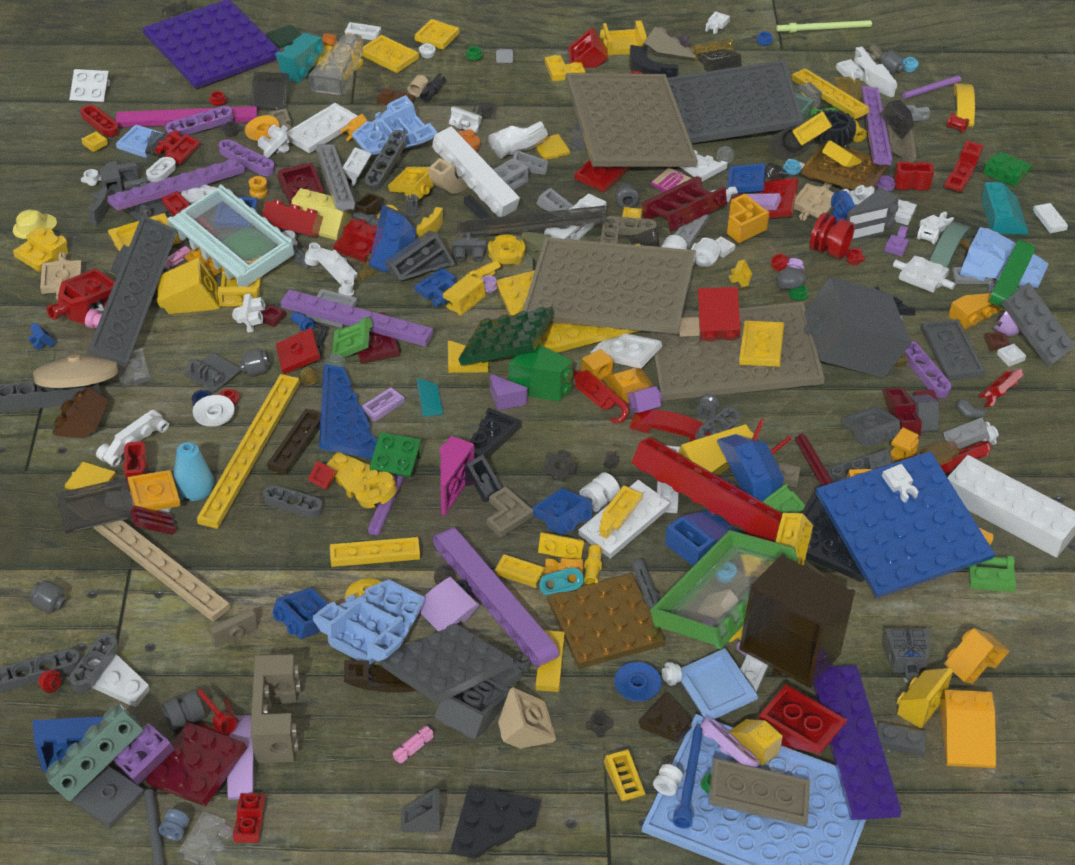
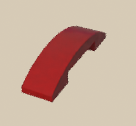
M966 141L961 151V156L953 172L950 173L944 187L960 192L965 189L976 168L984 145Z
M646 410L640 413L635 412L629 429L650 433L651 428L690 437L689 442L696 440L695 434L703 423L674 412Z

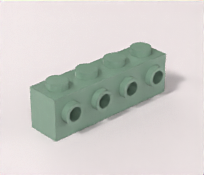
M120 703L115 708L111 707L103 716L104 719L100 723L92 725L85 732V737L79 743H73L67 749L66 755L60 761L56 760L47 769L45 775L48 783L69 802L143 731L141 724Z

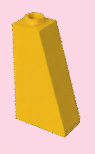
M745 424L682 444L678 453L718 476L730 466L717 440L734 434L752 438L754 433Z

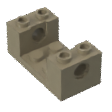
M294 655L255 656L250 731L255 763L294 762V752H299L297 723H292L291 713L269 714L272 711V703H296L297 693H301V679H298L299 664L294 663Z

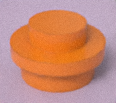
M323 34L322 41L324 44L332 47L337 44L335 35Z

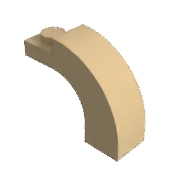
M441 158L428 168L431 182L449 193H460L468 187L467 183L457 175L454 165Z

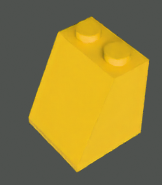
M199 258L161 274L156 286L158 291L157 303L168 314L219 309L218 283Z

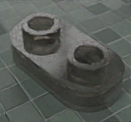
M768 163L765 167V175L772 180L786 179L789 175L788 171L776 163Z

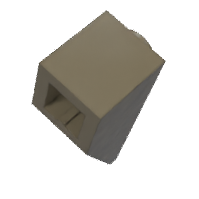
M655 26L642 44V46H647V49L653 54L685 60H693L696 57L692 49L687 46L683 47L677 38H671L662 27L658 28Z

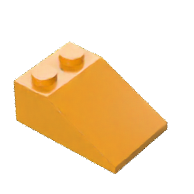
M944 689L939 707L946 765L995 768V708L992 692Z

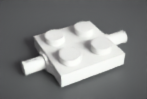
M914 256L908 263L895 260L893 263V267L902 270L899 275L900 280L934 293L937 288L942 286L951 290L955 287V282L945 279L948 276L949 268L928 261L923 257Z

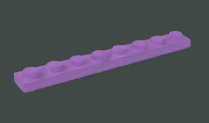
M862 86L860 91L862 103L869 107V113L865 114V121L873 163L891 165L892 155L879 88Z
M229 159L226 162L198 168L188 173H181L175 177H168L158 182L148 183V185L134 187L124 192H117L114 195L108 196V203L119 211L165 197L176 191L182 192L245 173V166L235 159Z
M289 290L281 300L282 308L348 326L360 322L362 318L369 317L372 321L370 332L425 347L433 336V328L293 290Z

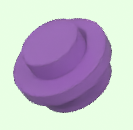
M882 176L877 184V188L882 187L887 191H892L895 187L894 179L890 176Z

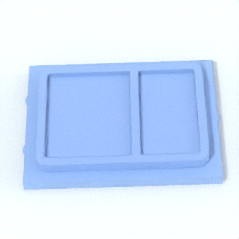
M726 648L681 668V683L704 719L706 717L716 719L758 699L757 694Z

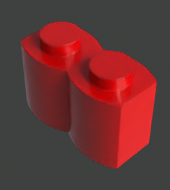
M898 162L894 174L895 188L899 190L913 188L919 191L931 189L934 175L933 164L928 162Z
M143 441L127 442L124 447L125 461L123 463V470L129 491L128 477L147 474L149 468Z

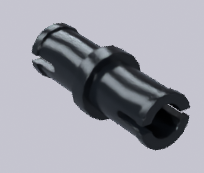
M437 74L432 81L427 83L426 88L419 95L421 100L426 96L423 101L428 102L434 94L439 92V88L446 82L444 76L439 80L442 74Z

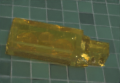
M730 38L688 47L694 51L693 54L696 57L693 60L697 61L722 56L725 52L732 51L734 41Z

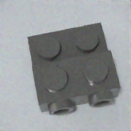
M878 406L842 417V425L853 431L854 440L863 446H873L879 444L880 441L894 439L900 432V420Z

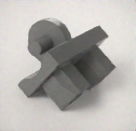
M467 232V238H459V241H452V255H454L455 262L465 261V255H473L474 262H482L483 256L486 255V240H478V237L470 238V232Z

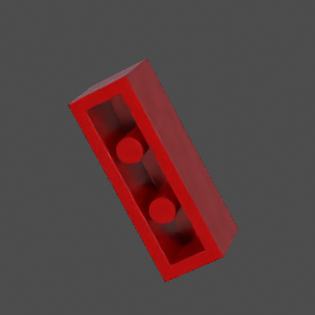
M273 199V202L266 201L262 217H265L274 227L318 238L323 216L318 215L317 210L307 208L306 211L300 210L301 206L290 204L289 207L284 206V202Z

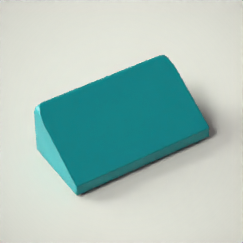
M418 378L417 390L422 416L443 415L438 385Z

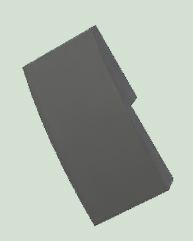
M103 187L93 196L94 204L88 209L90 223L95 226L102 221L109 208L106 187Z

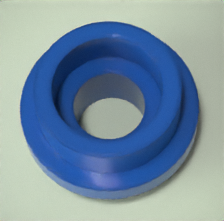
M762 31L757 36L756 41L762 46H768L772 44L773 37L770 32Z

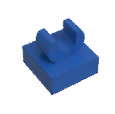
M37 323L30 327L34 334L28 340L33 343L32 346L37 350H40L44 344L51 348L56 343L50 333Z

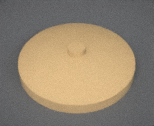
M70 355L67 358L56 360L37 368L33 372L34 382L43 387H78L108 380L118 373L117 362L96 356Z

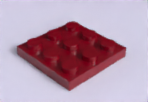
M187 722L171 744L175 750L149 774L146 782L151 787L206 807L245 752L247 746L243 741Z

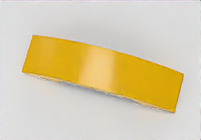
M954 83V95L956 96L957 106L956 116L963 119L968 118L970 120L968 126L974 127L975 95L973 85Z

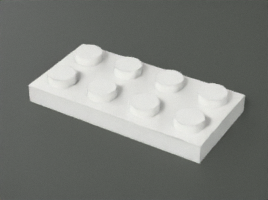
M334 103L287 131V139L304 151L311 153L316 150V144H326L342 134L340 130L345 126H349L347 123L356 118L357 115Z
M637 480L629 488L642 493L643 499L618 531L613 529L612 534L607 539L599 536L600 520L606 507L578 530L579 536L591 545L601 546L603 549L602 553L610 559L670 508L669 501L640 480Z

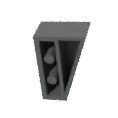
M433 231L426 232L383 262L391 276L397 280H404L428 271L455 265L438 234Z

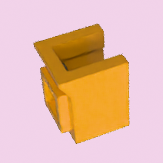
M902 428L891 442V445L894 446L890 452L893 459L902 461L913 457L918 449L919 435Z

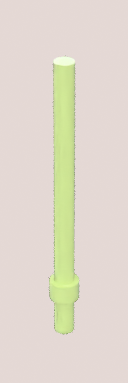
M872 21L810 24L789 23L788 25H776V31L796 33L803 30L871 27Z

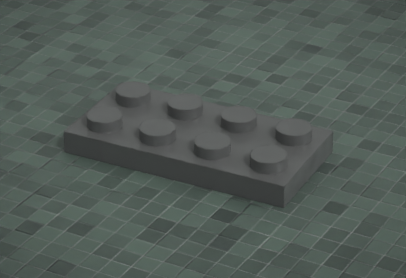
M1029 282L1001 302L1047 367L1054 364L1075 346Z

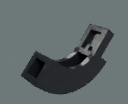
M630 45L629 68L631 72L666 74L667 78L677 77L678 65L654 62L647 57V46Z

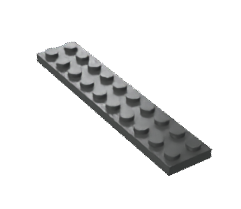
M141 216L88 347V353L115 361L117 365L126 367L175 239L176 229L147 216Z

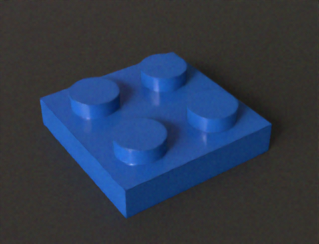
M766 163L731 166L727 189L736 187L738 191L736 194L764 191Z

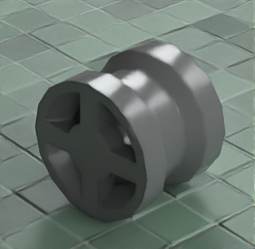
M711 394L703 395L696 408L697 415L705 420L713 418L720 406L719 399Z

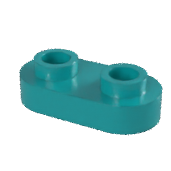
M574 567L547 573L540 578L539 588L546 596L557 592L573 591L581 587L583 574ZM570 574L575 575L576 579L574 582H568L567 578ZM552 580L554 586L549 589L546 587V582Z

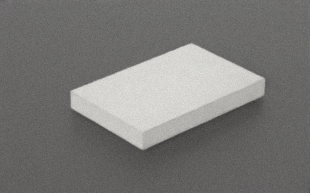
M626 333L619 337L601 341L591 353L602 349L607 355L611 356L613 363L641 369L662 348V342Z

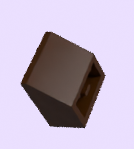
M89 386L82 392L78 391L70 401L66 400L61 405L60 410L62 411L54 421L55 427L52 434L55 436L86 438L97 429L108 400Z

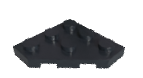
M469 786L452 842L451 854L476 859L484 855V851L496 845L498 847L513 839L515 834L525 829L527 831L536 826L541 800Z

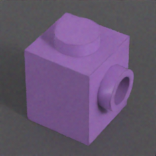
M648 386L627 393L632 412L640 413L661 406L662 396L657 386Z

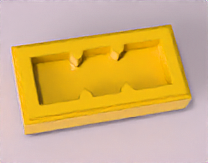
M822 111L793 129L792 132L802 146L832 127V124Z
M503 554L495 569V575L534 588H537L540 578L545 573V567Z

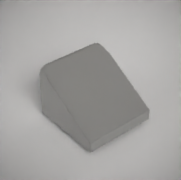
M496 49L497 63H512L513 50Z

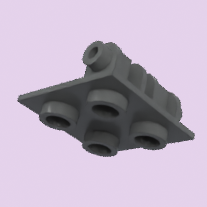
M161 198L125 208L137 221L140 220L142 215L153 217L169 212L162 204Z
M212 352L200 362L197 359H190L188 361L189 371L184 375L212 392H216L242 370L240 367Z

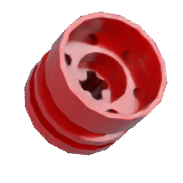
M823 212L812 230L810 249L824 253L828 248L829 256L841 260L846 255L844 251L849 249L852 242L855 223L845 219H840L837 223L836 216H830Z

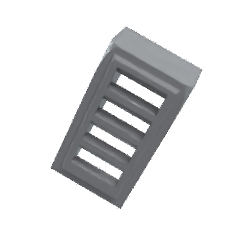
M517 150L514 151L512 158L529 167L528 173L546 174L548 160Z
M551 188L539 196L536 204L559 217L566 213L565 210H569V208L574 206Z

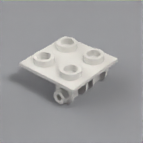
M74 69L69 100L104 102L106 86L110 85L108 71Z

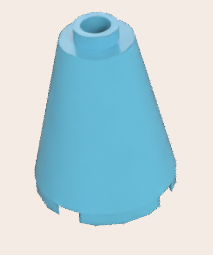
M191 442L181 444L176 451L173 479L179 499L190 498V501L204 499L211 494L212 488L215 486L214 476L196 444Z

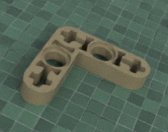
M608 216L603 220L601 242L618 243L619 234L651 237L656 234L657 224L651 219Z

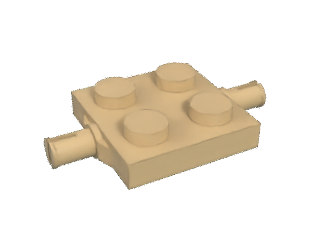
M807 183L796 196L794 205L795 210L802 212L799 215L801 220L805 221L809 215L819 218L823 212L829 214L834 206H831V197L834 193L829 190L832 184L824 183L820 187Z
M60 252L58 261L42 263L41 294L56 293V299L58 300L61 282L82 274L81 260H66L67 254L63 252L62 256Z

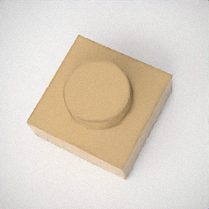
M699 317L682 318L680 337L700 336Z

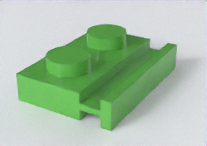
M787 484L762 501L782 514L801 513L806 506L793 491L787 488Z

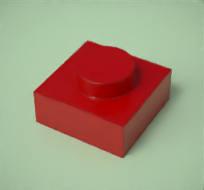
M317 461L307 480L328 490L338 471Z

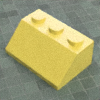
M300 188L292 199L291 204L301 206L300 210L306 211L307 208L317 210V214L323 216L318 236L337 240L343 232V228L352 219V209L347 211L335 209L332 197L329 195Z

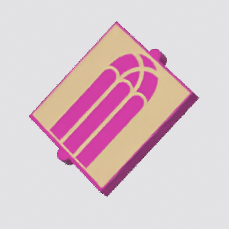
M667 168L651 182V185L664 192L691 179V177L684 175L683 172Z

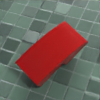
M240 793L236 809L237 819L233 832V842L259 843L265 794Z

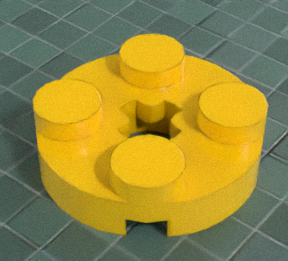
M499 235L495 237L492 243L491 241L488 243V255L492 262L498 260L500 265H517L522 262V258L525 256V243L523 240L521 242L516 240L514 235Z
M371 470L353 488V493L362 507L374 508V504L381 502L383 505L395 495L397 483L392 474Z

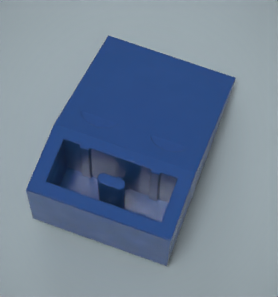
M706 510L681 516L667 526L665 545L694 566L729 530L741 532L720 516Z

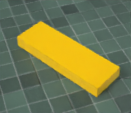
M543 630L556 645L559 657L538 667L536 690L559 692L565 632Z

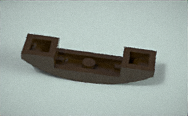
M344 660V682L347 684L378 692L402 693L417 691L384 668L368 667V661Z

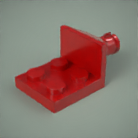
M96 268L62 281L58 293V302L50 304L46 308L49 318L56 320L59 317L65 316L71 321L85 325V317L90 310V304L109 297L115 281Z

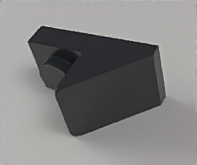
M481 454L465 464V485L474 484L483 502L489 501V496L501 490L502 487L484 455Z

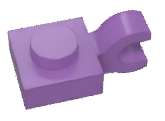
M901 225L897 236L891 234L885 246V252L903 256L909 240L906 239L909 227Z

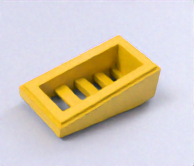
M629 749L606 755L603 762L621 801L624 802L645 796V791ZM624 763V766L616 768L615 766L617 764ZM624 771L628 772V774L619 776L618 774ZM632 780V782L622 785L621 781ZM635 787L637 790L626 794L624 789Z

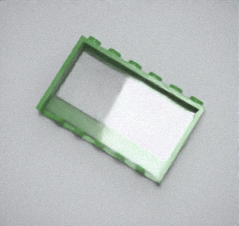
M729 530L653 606L650 613L655 628L661 627L705 643L715 645L716 648L722 649L744 625L751 585L782 553L787 558L798 563L795 548Z

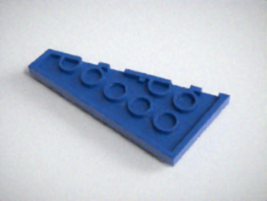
M324 364L322 372L319 449L372 459L377 440L370 432V424L361 405L357 403L358 397L350 387L351 382L345 368Z

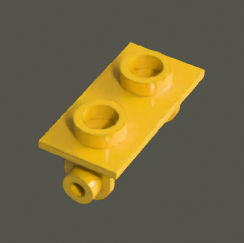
M540 533L538 553L567 559L582 558V551L585 548L584 540Z

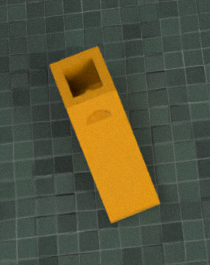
M992 293L965 295L951 303L948 317L952 320L959 319L965 330L1005 309L988 302Z

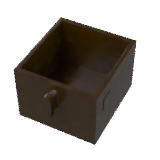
M782 553L751 585L739 650L774 668L772 673L774 676L780 677L783 673L811 688L841 655L855 590H850L787 558Z

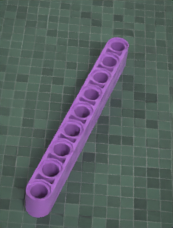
M451 527L433 536V542L438 552L463 581L468 582L473 594L536 668L559 657L554 642L455 527Z

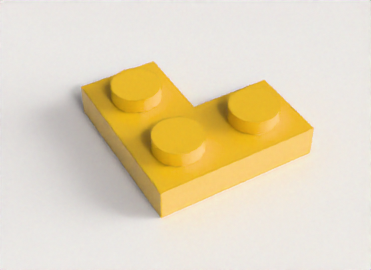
M561 55L545 57V65L552 81L565 80L566 73H585L581 62L565 64Z

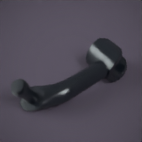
M316 323L315 328L321 330L317 340L321 358L323 356L322 344L327 333V326H321Z

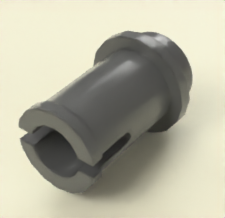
M411 194V200L409 195L406 196L407 208L405 209V214L410 219L417 218L420 213L417 202L418 197L414 194Z

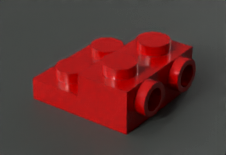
M352 219L343 228V235L333 244V250L365 263L371 256L377 225H369L363 219Z

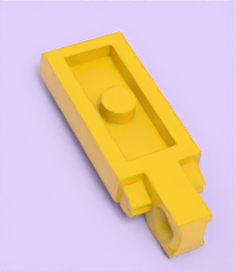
M623 485L602 513L599 536L607 539L612 534L613 529L618 531L641 502L643 494Z

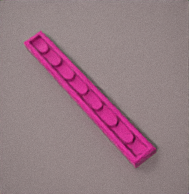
M257 106L230 107L234 118L229 123L250 122L257 117ZM215 108L117 112L116 122L118 127H134L135 125L165 126L171 121ZM206 118L204 121L209 122L212 118Z

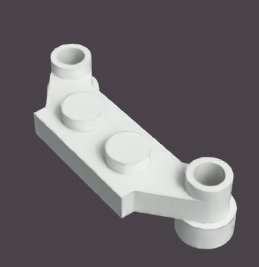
M317 243L309 244L308 251L305 254V263L310 266H316L320 262L341 284L338 293L353 297L354 280L357 278V272L336 250L331 251L321 248Z
M151 410L116 434L111 445H101L96 452V457L102 462H107L112 467H117L122 461L120 456L124 453V447L127 442L141 441L153 431L163 433L168 429L169 423L156 410Z

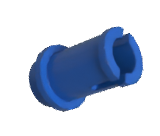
M297 311L292 313L290 319L300 327V330L313 329V319Z

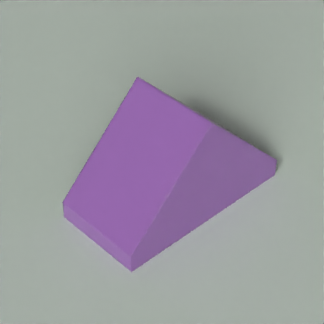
M491 374L490 393L497 410L526 405V387Z

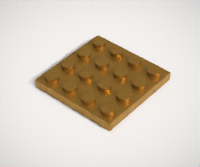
M821 144L803 166L801 174L806 175L810 179L823 180L827 184L839 185L844 189L855 190L857 186L861 185L875 188L890 165L873 163L872 155L840 146L862 161L861 164L844 167L824 154L822 151L826 144Z
M632 573L584 585L573 591L547 595V602L561 632H565L564 639L578 669L665 645V639L660 629L655 628L646 601L643 602V595Z

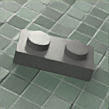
M878 723L877 732L883 749L924 756L927 731Z

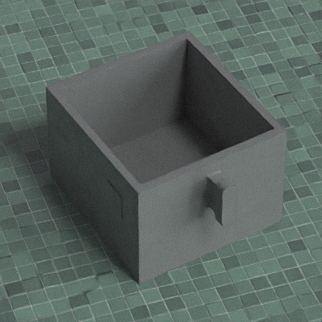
M830 276L804 312L807 321L804 332L807 334L811 333L820 360L885 378L912 343V339L908 336L893 299L894 295Z

